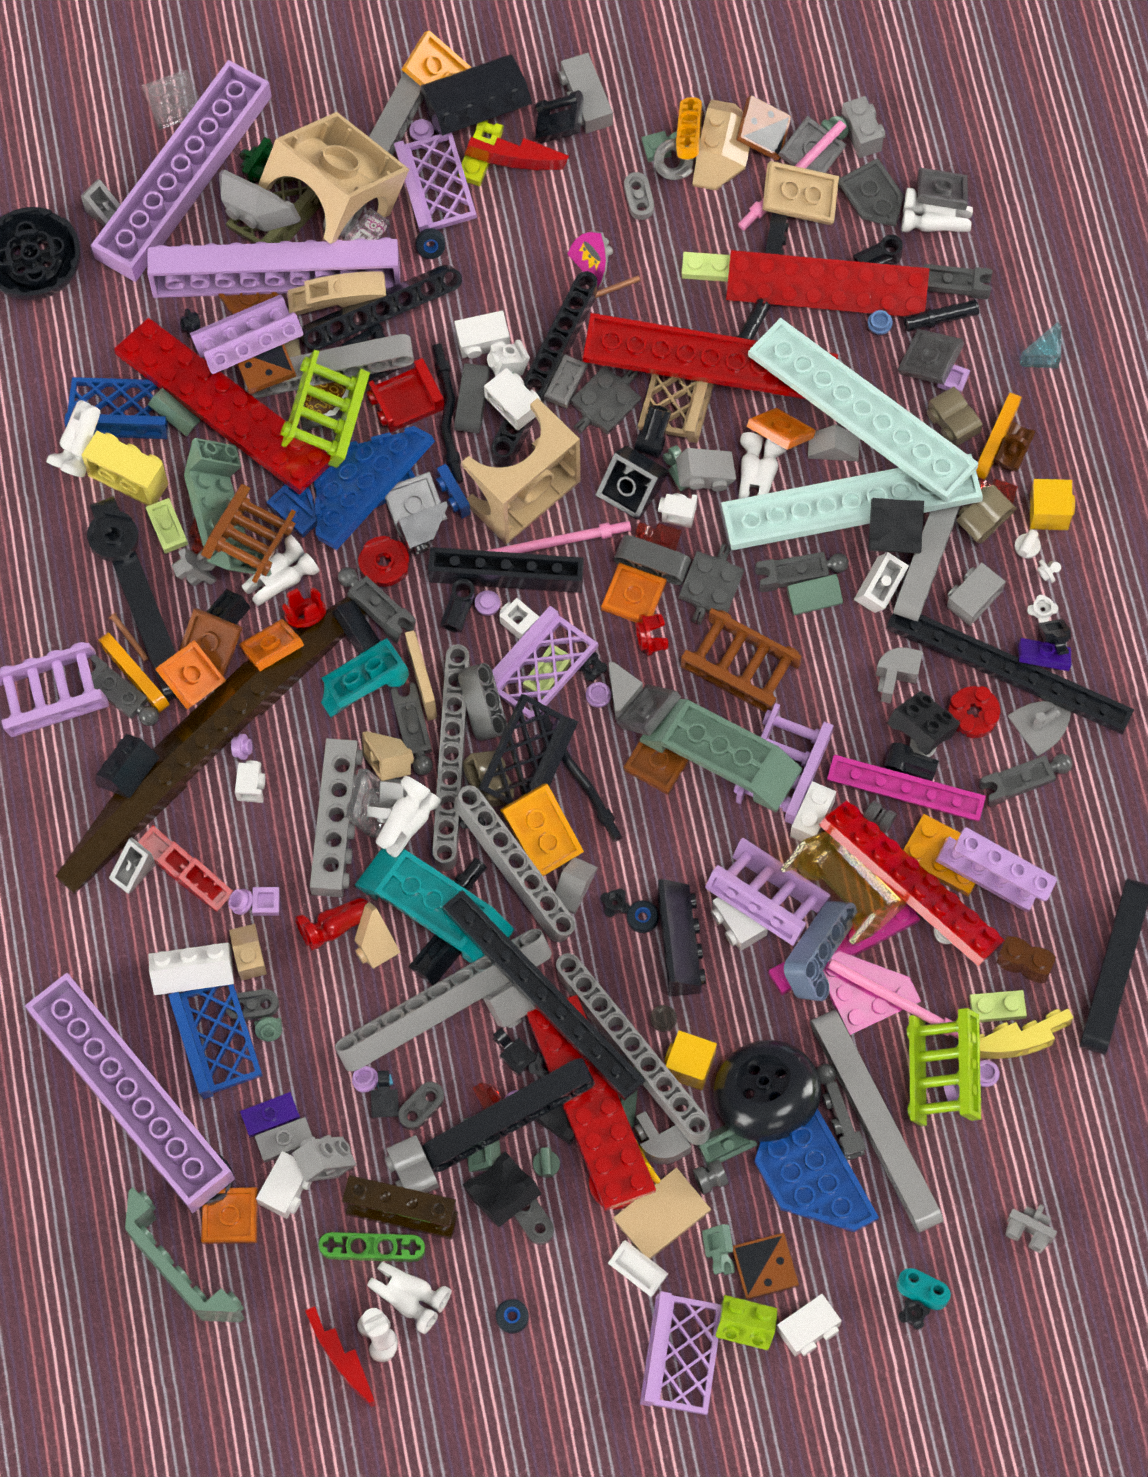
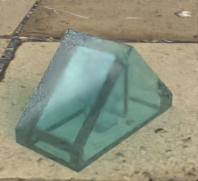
M1057 322L1024 350L1019 364L1022 367L1058 368L1061 359V325Z

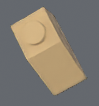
M368 731L362 732L363 756L381 781L411 775V764L414 762L413 753L410 748L405 746L401 739Z
M370 902L365 904L355 937V942L359 948L355 952L363 964L367 962L374 969L399 954L400 950L377 908Z
M251 924L229 930L241 981L266 975L267 971L256 925Z

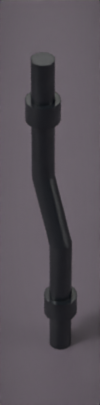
M438 343L432 347L436 359L434 364L436 374L440 376L445 396L440 430L446 450V464L450 467L456 482L460 484L463 482L460 468L461 458L459 452L456 451L450 428L456 399L449 375L451 372L450 364L445 359L442 344Z
M549 716L542 718L545 731L552 729L553 723ZM566 749L561 761L586 792L597 812V819L601 826L606 828L613 842L619 841L622 835L614 823V815L610 809L605 807L594 785Z

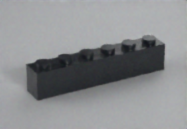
M430 547L428 575L430 583L454 584L459 579H468L474 586L582 593L584 558Z

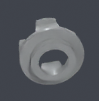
M676 139L662 142L654 154V166L657 172L662 177L670 180L683 179L693 172L691 170L693 158H680V163L677 167H667L664 163V156L670 150L676 151Z

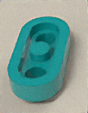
M914 1268L903 1270L898 1277L897 1288L902 1295L914 1301H919L932 1310H941L947 1306L951 1292L945 1283ZM909 1278L915 1280L916 1282H911ZM934 1290L938 1291L941 1295L935 1294Z

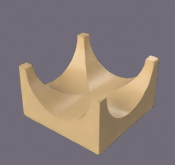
M335 112L277 138L258 186L269 190L282 176L295 177L309 185L320 199L326 218L324 239L332 244L337 241L340 233L352 216L363 205L376 197L378 199L377 213L384 218L389 216L409 172V168L338 112Z
M538 398L530 404V409L538 419L541 435L532 443L534 451L528 458L516 465L503 468L480 464L470 456L461 462L462 467L473 478L487 501H484L471 494L466 498L470 504V509L506 545L580 482V439Z

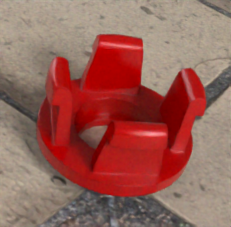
M312 587L310 589L311 598L304 599L297 588L286 594L288 605L283 604L282 609L285 612L284 617L288 625L297 628L310 627L323 619L326 614V606L321 601V593L316 588ZM302 614H304L303 619L299 618Z
M640 614L639 621L635 624L639 647L641 651L645 650L647 656H652L653 652L668 649L667 638H651L650 631L665 625L662 614H654V616Z

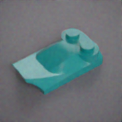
M388 638L322 677L324 694L321 703L330 718H332L362 697L385 685L389 687L402 686L409 677V670Z

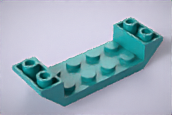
M382 848L355 884L356 888L374 900L380 897L460 950L463 959L470 963L482 958L485 954L442 911V906L461 890L472 899L508 938L515 930L492 906L405 849H403L399 856L393 857L387 853L386 849Z

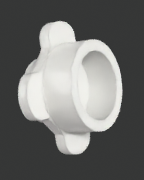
M1039 595L1034 604L1028 606L1027 612L1029 615H1034L1042 623L1049 621L1052 614L1058 612V606L1045 595Z

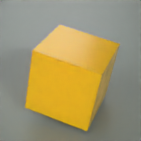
M1034 479L1030 491V529L1068 530L1072 516L1075 513V495H1072V480Z
M678 1030L674 1043H670L664 1063H666V1067L679 1083L703 1090L716 1054L717 1043Z

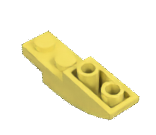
M1069 1008L1062 1012L1060 1009H1056L1045 1016L1046 1019L1039 1023L1036 1020L1027 1023L1022 1027L1023 1031L1020 1030L1016 1022L1010 1025L1007 1022L993 1029L994 1033L986 1037L984 1034H980V1058H1013L1050 1047L1055 1040L1052 1033L1069 1026L1074 1017Z

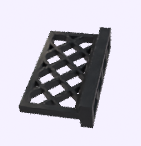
M521 694L479 786V790L506 804L514 802L510 793L512 788L520 786L522 797L544 783L550 786L578 721L556 712L525 694ZM526 703L532 705L535 716L525 720L522 711ZM549 715L556 718L552 729L545 731L542 718ZM536 721L540 734L529 737L526 724ZM521 727L524 740L514 744L512 733L514 729ZM541 738L543 749L540 753L534 754L531 742ZM526 744L529 757L519 761L515 748ZM510 751L513 764L503 768L501 761L503 753ZM531 762L533 771L529 777L524 778L521 765ZM515 768L518 781L508 785L505 772ZM499 775L503 787L497 790L489 788L492 778Z

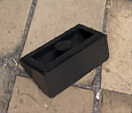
M226 589L207 612L237 625L249 611L250 605L241 595Z
M354 600L339 605L332 612L359 655L381 642Z
M435 934L408 967L426 982L435 985L462 952Z

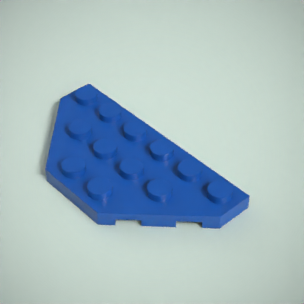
M412 426L404 428L405 432L394 435L390 432L371 437V441L359 444L357 441L350 442L345 460L337 468L330 466L314 481L316 489V536L319 541L338 550L435 442L432 435Z
M818 1108L812 1119L804 1127L800 1126L795 1131L789 1133V1137L776 1141L760 1142L754 1163L780 1210L851 1232H856L879 1220V1216Z

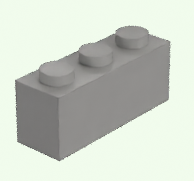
M589 53L561 61V71L558 72V77L561 85H566L568 92H566V96L577 90L583 94L584 103L581 125L585 133L612 126L613 111Z

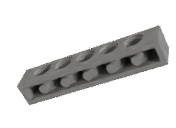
M326 738L310 880L311 894L315 896L343 898L344 889H349L350 874L346 873L347 864L352 863V849L349 848V839H354L355 824H351L352 814L356 815L358 808V799H354V792L360 788V774H357V765H362L363 750H359L358 741ZM340 765L349 766L346 772L336 771ZM339 789L346 791V794L342 797L333 795ZM335 814H342L344 816L339 822L331 820V817ZM332 839L341 840V843L336 847L328 845V842ZM331 863L339 866L333 872L325 870L326 866Z

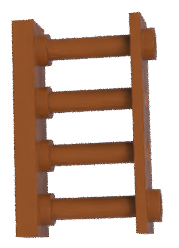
M241 484L209 535L201 555L211 559L215 551L219 553L223 551L256 568L257 571L252 581L257 583L261 575L267 576L273 564L270 562V559L284 535L290 536L296 525L292 521L296 511L291 510L286 520L251 503V499L247 498L251 488ZM246 511L280 530L276 533L243 516L242 513ZM238 524L271 541L272 544L268 546L240 532L234 526ZM230 537L265 556L261 560L226 542V539Z
M711 608L709 611V622L713 625L697 651L692 653L686 649L681 657V668L765 713L767 710L772 711L777 699L774 697V690L789 665L799 669L802 656L793 647H784L737 622L727 612ZM723 629L735 635V638L720 663L714 665L707 661L705 656ZM744 641L758 649L743 674L737 677L729 673L728 668ZM768 653L778 658L780 662L765 687L759 689L752 685L750 681Z

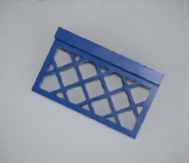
M72 377L68 411L65 413L64 420L65 427L68 425L79 400L87 402V400L97 394L102 401L95 405V407L101 410L108 405L113 412L109 415L100 414L94 434L96 431H99L103 434L110 433L117 438H168V421L166 416H150L148 413L153 409L149 405L143 409L137 403L145 396L151 400L153 397L151 392L159 388L150 380ZM77 386H88L91 390L81 396L77 392ZM106 387H113L117 390L108 397L101 392ZM130 388L141 390L133 398L126 393ZM122 395L127 402L118 408L112 401ZM131 406L139 411L135 415H125L123 413Z
M234 984L228 985L230 995L225 1003L213 997L217 989L223 986L189 990L183 993L175 992L168 995L198 1092L203 1099L214 1096L213 1093L263 1076ZM197 995L206 998L200 1012L190 1007L189 998ZM231 1000H233L235 1007L229 1005ZM211 1001L223 1006L217 1019L204 1014ZM227 1008L238 1015V1019L233 1027L221 1022ZM193 1013L198 1015L196 1020L194 1019ZM202 1018L214 1023L208 1036L198 1032L197 1026ZM239 1025H241L242 1031L237 1030ZM218 1026L231 1031L224 1044L212 1039ZM235 1033L245 1037L246 1043L241 1052L229 1047ZM200 1037L203 1038V1039H205V1042H204L203 1045H202V1042H201ZM210 1042L222 1047L215 1061L205 1055V1050ZM247 1049L249 1050L250 1056L245 1054ZM226 1050L239 1055L232 1069L220 1063ZM243 1058L251 1061L255 1071L245 1075L236 1070ZM208 1062L211 1063V1064H213L211 1070H210V1067H209ZM217 1067L230 1072L225 1082L215 1085L212 1076Z

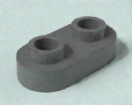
M269 989L237 993L240 1005L244 1006L243 1015L245 1021L271 1017L279 1009V999ZM231 1000L229 1005L235 1007L233 1000ZM265 1001L271 1002L268 1008H262V1004ZM228 1008L226 1009L228 1016L236 1021L238 1019L237 1013Z
M426 1082L421 1085L401 1106L398 1114L401 1125L408 1130H417L422 1127L442 1106L444 1102L442 1087L435 1082ZM434 1094L436 1099L430 1102L426 1100V1096ZM415 1113L418 1117L416 1120L410 1121L408 1120V1115Z
M535 1199L529 1203L530 1209L528 1211L521 1210L514 1217L531 1242L537 1245H544L553 1238L554 1226ZM538 1225L545 1227V1231L541 1234L535 1231Z

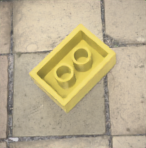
M96 431L81 455L89 477L147 506L157 503L169 484L161 459L152 454L147 456L141 453L140 449L133 444L128 443L125 445L119 442L118 438L110 433L103 434Z

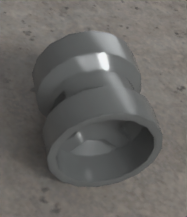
M874 800L863 817L877 824L880 830L886 834L893 824L897 813L891 809L886 810L882 808V804Z
M718 1159L710 1162L706 1168L700 1166L693 1169L696 1182L703 1195L711 1192L712 1187H723L729 1184L723 1166Z

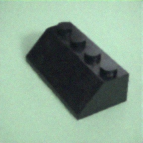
M512 54L421 85L434 130L442 136L533 104L526 80Z
M660 879L658 880L657 897L669 997L700 994L702 985L706 984L705 969L699 968L698 959H703L702 944H696L695 934H700L698 918H693L692 909L697 908L695 893H690L689 884Z

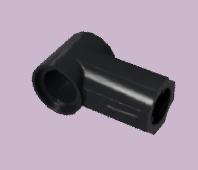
M887 235L880 243L854 254L853 259L856 262L897 264L902 258L903 242L897 235ZM894 247L897 251L888 252L886 249Z
M650 405L644 427L640 430L635 443V451L655 458L660 457L666 440L664 435L672 411L660 405Z
M459 579L452 586V594L440 624L441 627L448 631L462 633L470 608L476 598L475 588L470 580ZM461 590H467L470 592V594L464 598L459 597L457 595L458 592Z
M894 742L890 746L883 768L933 781L939 760L915 753L911 747Z

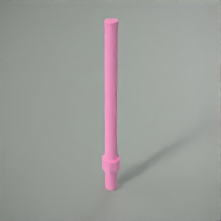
M839 120L795 166L806 169L846 128V125ZM763 199L760 202L756 201L749 208L750 212L738 223V226L743 231L757 218L760 219L767 212L762 210Z
M630 521L611 525L608 522L599 524L597 528L485 551L526 553L598 537L606 539L611 538L613 534L631 531Z
M831 959L827 966L828 969L929 1024L953 1022L946 1017L943 1019L834 959ZM958 1032L944 1034L946 1036L951 1035L959 1039Z

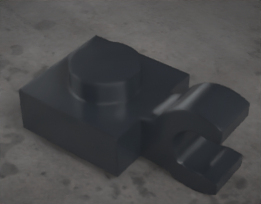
M1058 619L1038 623V632L1043 640L1054 644L1058 655L1068 654L1069 650L1066 642H1069V639H1071V630L1065 621Z
M502 1028L493 1034V1040L504 1050L499 1057L517 1077L537 1058L535 1053L520 1038L512 1042Z
M389 1070L378 1071L379 1090H371L372 1118L399 1117L398 1089L390 1090Z

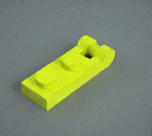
M488 120L482 121L477 124L473 138L494 145L497 137L501 138L504 125L498 123L493 125L488 123ZM485 132L492 134L490 139L483 137ZM465 155L461 165L467 183L480 187L490 163Z

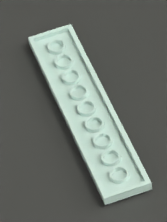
M782 318L748 351L750 358L945 502L978 468L979 463Z
M895 468L721 502L732 551L870 524L872 498L924 501V513L982 502L983 495L976 470L945 502L902 469Z

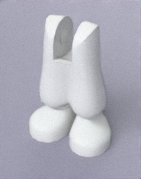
M907 188L901 231L910 232L917 228L922 232H970L972 224L968 219L972 217L973 207L967 206L966 210L917 203L915 189Z
M79 400L60 439V446L64 449L63 453L50 454L46 462L61 468L60 470L68 474L84 477L87 468L81 455L93 437L100 416V409L83 400Z
M743 433L740 443L747 453L741 459L738 499L749 497L750 487L759 488L757 495L769 493L778 470L776 458L786 452L785 448L766 439L764 456L760 460L759 454L762 449L763 438L755 433Z
M291 534L284 540L286 551L283 554L275 553L270 559V562L273 563L270 568L272 574L269 577L261 575L257 583L252 581L255 575L253 574L242 585L243 590L247 594L254 592L263 584L266 585L252 599L257 606L299 583L303 575H316L320 571L314 560L307 553H304L298 541ZM298 561V563L295 566L290 567V565Z
M404 776L401 780L402 788L407 792V796L396 801L376 839V844L386 849L387 853L393 857L399 856L411 837L428 820L430 811L436 809L441 802L440 798L431 793L427 787L408 776Z
M381 1262L377 1269L391 1280L386 1286L382 1282L371 1278L367 1286L389 1302L403 1316L417 1319L416 1326L418 1331L426 1334L436 1322L438 1314L431 1309L421 1306L419 1301L427 1303L434 1310L441 1313L450 1298L452 1290L442 1286L433 1291L428 1282L409 1275L385 1262Z
M377 1308L368 1309L358 1320V1331L362 1336L371 1339L372 1343L370 1344L369 1352L373 1360L386 1362L394 1357L397 1350V1334L390 1329V1321L381 1310Z

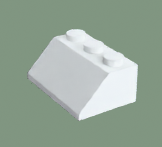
M229 943L148 954L149 973L154 995L234 984L232 948Z

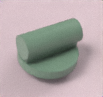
M833 116L829 120H823L821 126L827 131L839 120L842 121L846 128L837 138L842 140L847 136L849 126L843 117Z
M264 1017L254 1021L255 1033L259 1039L270 1042L280 1037L282 1033L281 1018Z
M541 1148L540 1152L534 1157V1171L544 1178L552 1177L559 1171L560 1160L551 1151V1148Z

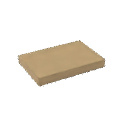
M770 161L767 164L762 210L832 225L835 218L839 176Z
M414 630L405 633L408 655L427 721L434 720L437 717L435 698Z
M675 1168L661 1179L659 1184H655L656 1193L635 1200L613 1217V1220L633 1245L649 1259L657 1255L711 1211V1208L678 1168Z

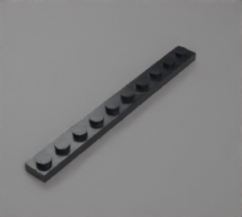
M892 614L887 624V630L1122 735L1134 712L1133 708L1041 667L1019 662V658L922 614L918 622Z
M463 890L442 906V911L624 1101L645 1083L640 1074Z

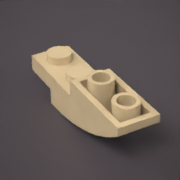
M382 271L354 272L304 281L305 286L288 290L289 313L294 312L296 315H301L335 305L344 308L385 297V274Z

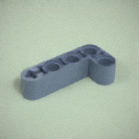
M827 901L786 959L784 974L797 998L814 1001H824L827 998L830 989L823 969L856 921L857 909L853 903Z

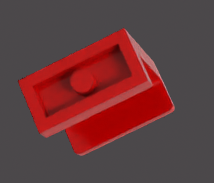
M423 358L414 361V368L376 385L373 380L368 382L369 391L366 392L368 400L372 406L376 404L379 410L376 413L378 420L382 426H387L390 433L444 409V398Z

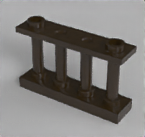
M352 1175L348 1176L342 1199L343 1203L348 1204L346 1216L452 1240L458 1218V1211H454L456 1199Z

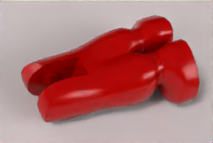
M360 897L338 907L325 910L318 914L317 923L315 924L310 922L305 915L300 914L296 916L295 922L305 944L314 951L324 943L337 939L350 928L359 925L365 904L368 901Z

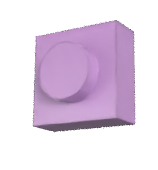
M954 365L945 384L938 383L937 387L946 391L955 387L962 393L970 370Z
M253 887V916H278L280 911L279 887Z

